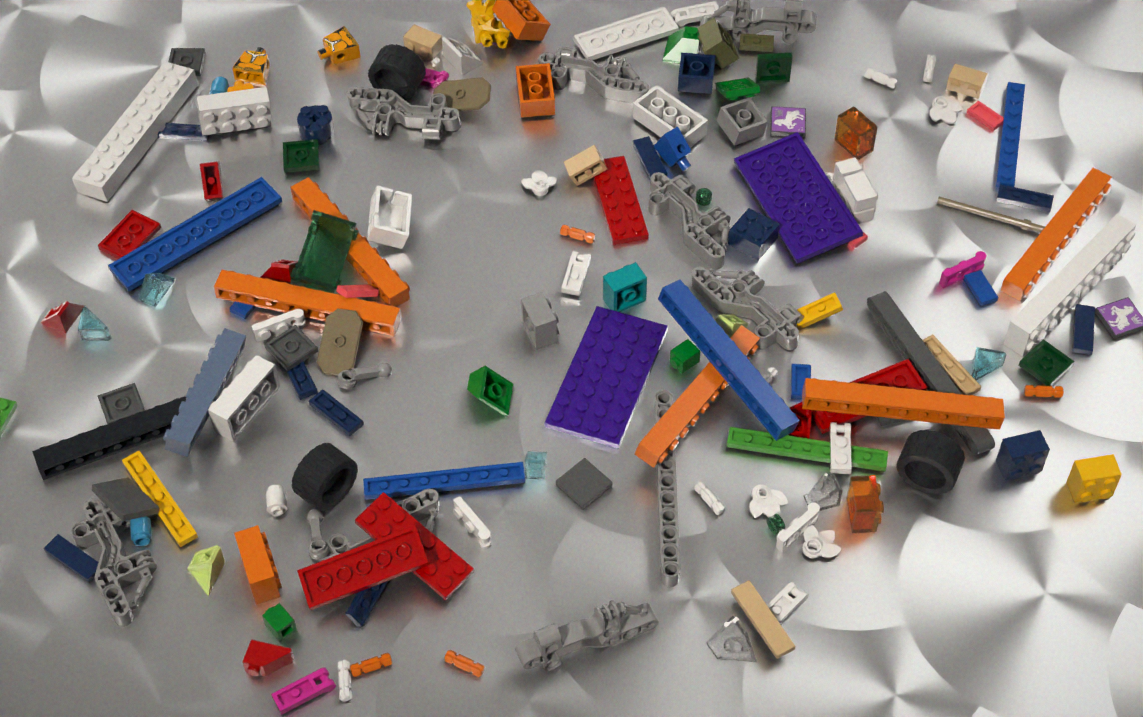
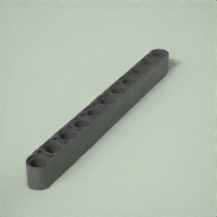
M884 291L867 298V305L871 313L905 360L909 359L927 386V391L961 394L890 295ZM953 425L974 455H979L995 447L994 438L987 428Z

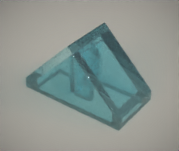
M162 273L145 274L139 300L156 307L174 283L175 278Z
M86 306L83 307L78 326L82 341H109L112 339L108 327Z
M976 347L971 376L978 380L1002 367L1006 353Z
M527 452L525 457L526 479L546 478L547 452Z

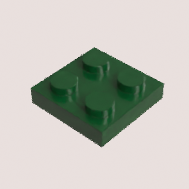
M792 52L757 54L755 82L757 84L790 82Z
M318 139L283 142L284 173L320 170Z
M1043 339L1020 360L1018 366L1046 386H1052L1074 365L1075 361Z

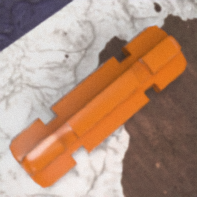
M562 225L560 229V234L566 237L569 235L570 238L580 241L586 240L585 242L591 244L595 240V234L592 232L586 233L585 230L574 227L570 228L567 225Z
M1026 385L1024 388V395L1028 397H1033V395L1035 397H1052L1053 395L1055 398H1061L1064 394L1062 386L1052 388V386L1036 385L1034 387V385Z
M452 650L447 651L444 657L445 662L454 663L456 667L469 673L473 672L472 674L477 677H481L484 673V665L478 662L475 664L474 660L461 654L456 655L457 653Z
M384 653L379 658L376 656L361 661V664L350 665V670L353 677L362 675V672L368 673L380 669L382 665L384 667L392 664V659L389 653Z

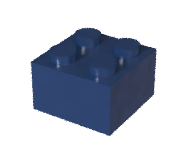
M681 52L678 91L712 94L715 55Z
M748 208L729 230L728 245L759 261L778 239L780 224Z
M1041 430L1003 438L996 463L1005 480L1018 479L1029 474L1036 475L1043 471L1050 448Z

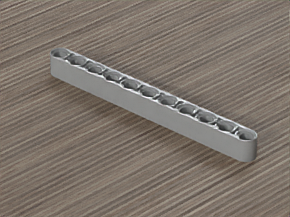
M660 390L655 395V424L673 405V396L667 390ZM675 449L667 452L668 456L662 464L660 462L657 464L661 581L667 587L676 586L680 579Z

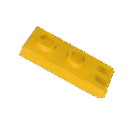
M836 293L829 294L797 309L804 318L799 324H796V328L798 330L803 329L842 311L843 308Z

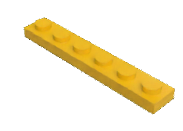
M140 450L122 459L123 465L138 487L159 506L158 516L181 548L198 538L196 531Z

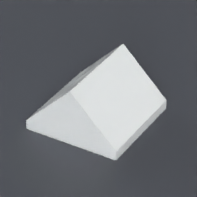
M443 36V56L462 75L484 63L465 43Z

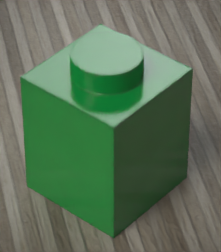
M689 339L670 350V364L682 374L700 362V350Z
M280 603L270 607L262 615L265 626L279 642L297 630L294 619Z

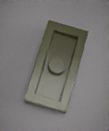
M741 33L739 50L773 52L774 35Z

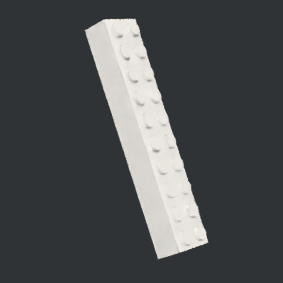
M166 61L162 64L72 177L78 193L102 201H109L157 139L158 132L164 130L165 124L171 121L198 86L194 69Z
M1117 213L1010 321L1004 345L1022 357L1027 351L1030 352L1034 349L1038 340L1042 341L1049 329L1052 330L1057 325L1060 318L1063 319L1067 315L1069 308H1074L1079 298L1086 296L1092 285L1095 286L1099 282L1100 276L1102 274L1106 275L1111 265L1117 264L1123 253L1126 254L1130 250V242L1136 235L1134 230L1137 224Z

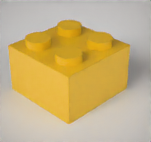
M1114 454L1074 460L1066 483L1074 502H1088L1099 498L1108 499L1114 495L1122 473Z

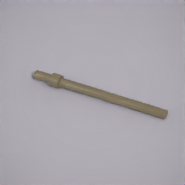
M940 196L937 201L938 204L1021 227L1022 230H1032L1041 233L1045 226L1031 223V220L1017 219Z

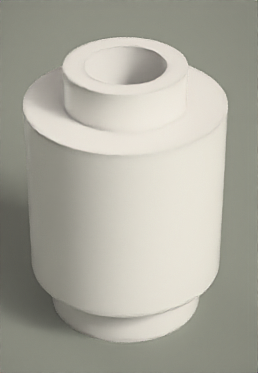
M271 485L266 492L267 512L273 516H280L287 511L286 491L281 485Z

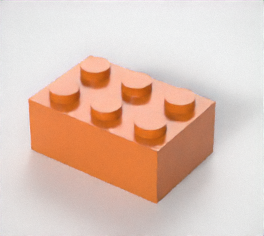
M496 0L492 8L497 18L505 24V27L518 40L543 41L551 25L530 0Z
M550 63L516 66V82L521 117L555 115V98Z
M258 525L235 532L234 535L256 605L280 597L278 589L282 588L265 532L261 533Z

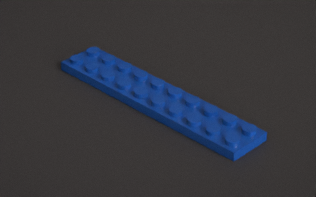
M260 177L109 264V270L130 292L282 203V197Z

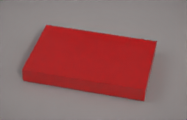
M131 210L98 244V248L120 259L146 244L162 228L161 224Z

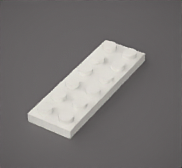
M662 7L574 35V41L587 60H595L669 36L677 32L679 27L667 9Z

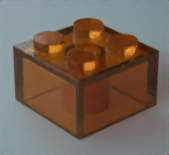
M853 106L838 115L834 140L854 158L856 157L859 160L874 150L877 126Z
M855 476L850 478L846 500L852 533L876 532L878 524H881V513H884L883 501L879 500L881 487L879 483H876L875 476Z

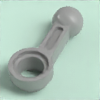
M381 363L378 366L343 370L338 374L337 384L341 388L351 389L356 385L358 379L379 376L388 377L392 373V368L388 363ZM347 376V377H350L351 379H350V380H346V379H344L343 377Z
M312 509L307 514V519L311 523L312 529L308 552L312 559L319 560L325 558L330 550L327 542L321 536L320 523L323 520V513L317 509Z

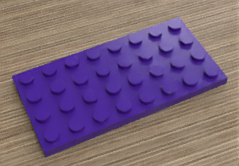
M798 132L734 158L735 165L767 217L780 224L779 236L796 264L863 236L862 229Z
M596 306L545 420V428L619 449L668 331V326Z

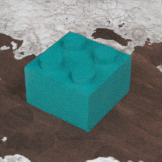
M636 262L603 276V300L610 310L622 312L646 301L647 277Z

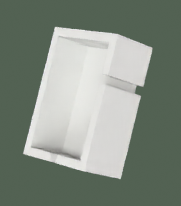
M856 157L835 162L833 182L837 193L858 224L873 220L878 193L871 186L870 178L866 177L862 164L858 163Z
M377 185L371 198L367 240L402 249L409 237L412 194L396 190L391 203L388 204L393 189Z

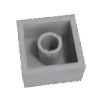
M750 97L722 106L716 120L734 146L763 136L768 121Z
M542 292L521 299L522 323L536 350L557 343V335L559 334L557 323H559L556 312H552L550 300L545 298Z

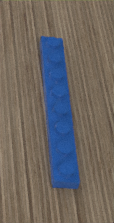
M1008 82L996 187H999L1000 184L1011 187L1015 186L1025 84Z
M523 462L364 478L365 500L377 499L383 492L389 497L415 495L426 489L443 492L525 483Z

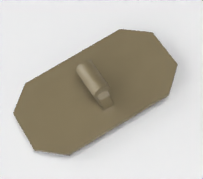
M483 77L443 81L434 89L433 95L436 93L445 95L448 108H455L458 111L479 110L490 101L491 84Z
M337 308L326 317L317 358V364L324 374L338 376L343 370L354 368L363 327V321L356 311Z

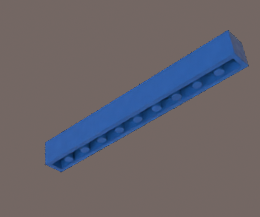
M681 280L662 287L658 300L772 437L777 441L794 432L800 421L796 414L790 410L784 400L773 390L772 386L762 377L759 370L751 364L747 356L740 351L735 342L729 338L724 329L718 325L712 315L707 312L701 302L691 293L689 288Z

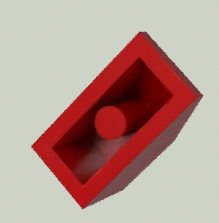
M220 161L200 163L204 198L223 197Z
M251 639L242 663L248 674L252 676H268L293 663L295 658L291 648Z

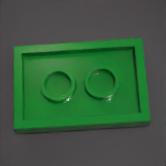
M749 77L715 83L716 90L725 98H728V100L739 99V96L754 97L757 93H760V86Z

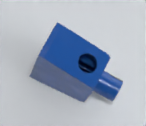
M677 126L665 133L654 145V148L669 167L678 164L683 172L691 167L686 158L691 153V149Z

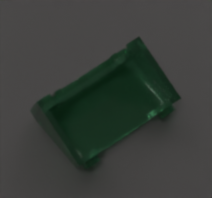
M314 210L302 252L291 274V284L334 293L337 290V285L342 283L340 276L352 240L356 241L359 230H356L357 223Z

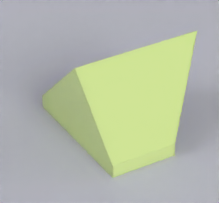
M719 314L714 319L724 329L729 338L732 337L741 325L745 328L748 326L747 322L734 314Z
M216 545L196 552L187 569L208 597L225 564L221 547Z

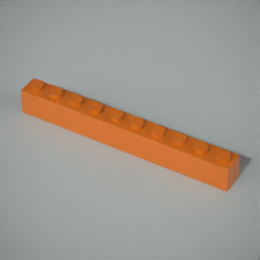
M1092 168L1004 278L1001 287L1002 292L1019 301L1025 295L1028 296L1030 294L1033 284H1038L1042 277L1041 274L1043 272L1046 273L1050 268L1051 261H1056L1060 250L1066 248L1069 238L1073 239L1077 233V228L1084 225L1086 216H1091L1095 209L1094 206L1099 205L1104 197L1103 195L1109 193L1112 187L1110 184L1112 176L1096 168Z
M307 177L290 187L293 200L369 285L379 290L378 296L386 305L398 307L410 300L409 285L400 279L396 270H392L389 267L385 258L382 259L379 256L377 249L369 245L367 238L359 234L357 227L350 224L348 217L345 214H341L338 206L335 203L332 204L328 195L320 190L316 182Z
M221 270L214 285L216 298L250 304L283 313L302 309L304 317L324 322L326 317L337 308L356 311L363 321L362 330L393 337L401 321L400 308L393 305L379 304L359 298H346L340 294L273 281L268 278H259L249 274L245 275L234 271Z
M742 325L730 338L735 342L740 351L747 356L748 360L750 359L748 356L750 354L753 356L759 348L757 344L760 337ZM711 362L706 365L639 443L634 455L654 468L659 462L662 464L668 456L667 452L669 450L673 451L679 443L678 439L680 437L683 439L690 430L688 427L690 425L694 426L700 418L698 415L700 413L704 414L710 406V401L715 402L720 395L719 391L721 389L724 391L728 386L727 381Z
M805 378L802 389V409L1000 430L1005 419L1003 399L994 397L867 385L854 382L848 383L816 378Z

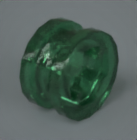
M707 188L697 190L696 202L701 206L709 205L712 201V192Z
M774 514L773 518L769 517L766 519L767 525L773 534L776 535L779 533V530L785 529L784 521L778 514Z

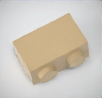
M415 24L403 36L405 47L431 60L443 49L442 35Z
M954 64L948 77L946 89L979 99L988 73Z
M595 145L564 161L569 177L576 186L607 170L602 154Z

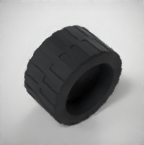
M389 44L380 49L368 70V77L373 88L393 90L407 101L415 95L425 77L426 68L423 61L414 51L405 46Z
M919 430L908 436L897 461L896 468L900 477L919 491L930 494L947 493L956 484L965 461V453L961 446L947 435L937 431Z
M323 443L310 450L298 464L292 477V489L294 493L318 511L329 510L341 502L354 485L358 473L357 463L331 443Z

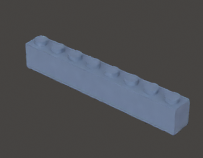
M224 328L221 335H217L215 347L210 348L208 360L203 361L201 373L196 374L193 388L190 387L188 389L186 401L181 402L178 416L174 415L171 429H167L164 434L163 440L166 441L165 450L186 457L189 456L209 417L208 409L210 405L219 398L244 350L246 335Z

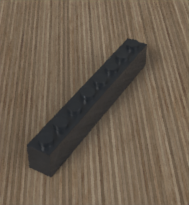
M186 397L176 398L165 404L137 412L129 417L118 419L107 425L99 426L93 430L32 451L42 479L46 480L163 437L166 430L171 429L172 419L174 415L178 416L180 404L182 401H186Z

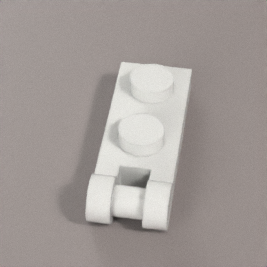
M716 1L674 9L671 15L675 19L677 26L683 27L685 24L700 21L704 15H713L714 11L719 8Z
M576 251L572 252L561 288L562 293L580 296L591 261V254L585 253L583 255Z
M295 309L251 326L255 340L259 342L281 334L294 325L299 329H303L306 326L303 310Z
M830 422V473L851 474V423L838 425L837 422ZM837 432L844 433V436H838Z
M460 496L453 500L455 516L458 519H462L468 532L474 533L479 539L480 548L484 550L491 547L490 531Z
M810 503L807 511L800 518L796 517L786 530L782 529L778 533L776 548L780 552L786 550L804 534L806 528L818 521L820 506L817 503Z
M790 582L767 606L781 624L800 604L806 601L809 594L804 590L800 591L794 582Z

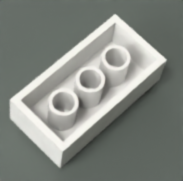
M658 85L633 102V118L660 137L678 126L691 148L707 135L708 120Z
M266 87L196 96L202 136L272 126L270 100Z
M256 355L252 360L248 361L242 372L235 376L233 382L222 391L220 397L210 405L208 412L214 431L217 434L234 442L280 388L275 364Z

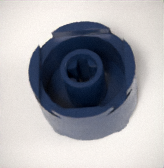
M326 105L304 106L300 109L297 123L302 140L318 139V143L321 145L326 143L327 139L333 137L334 125L332 114Z

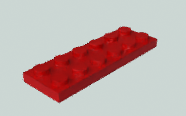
M619 156L604 159L607 170L594 176L593 179L613 245L649 239L625 157Z
M909 359L849 382L927 391V386ZM812 410L811 414L822 434L830 431V422L844 425V423H851L866 417L865 415Z
M384 492L355 519V523L374 540L416 525L430 565L412 572L445 601L474 573L472 566Z
M414 525L299 569L297 572L309 609L314 610L430 564L418 529Z

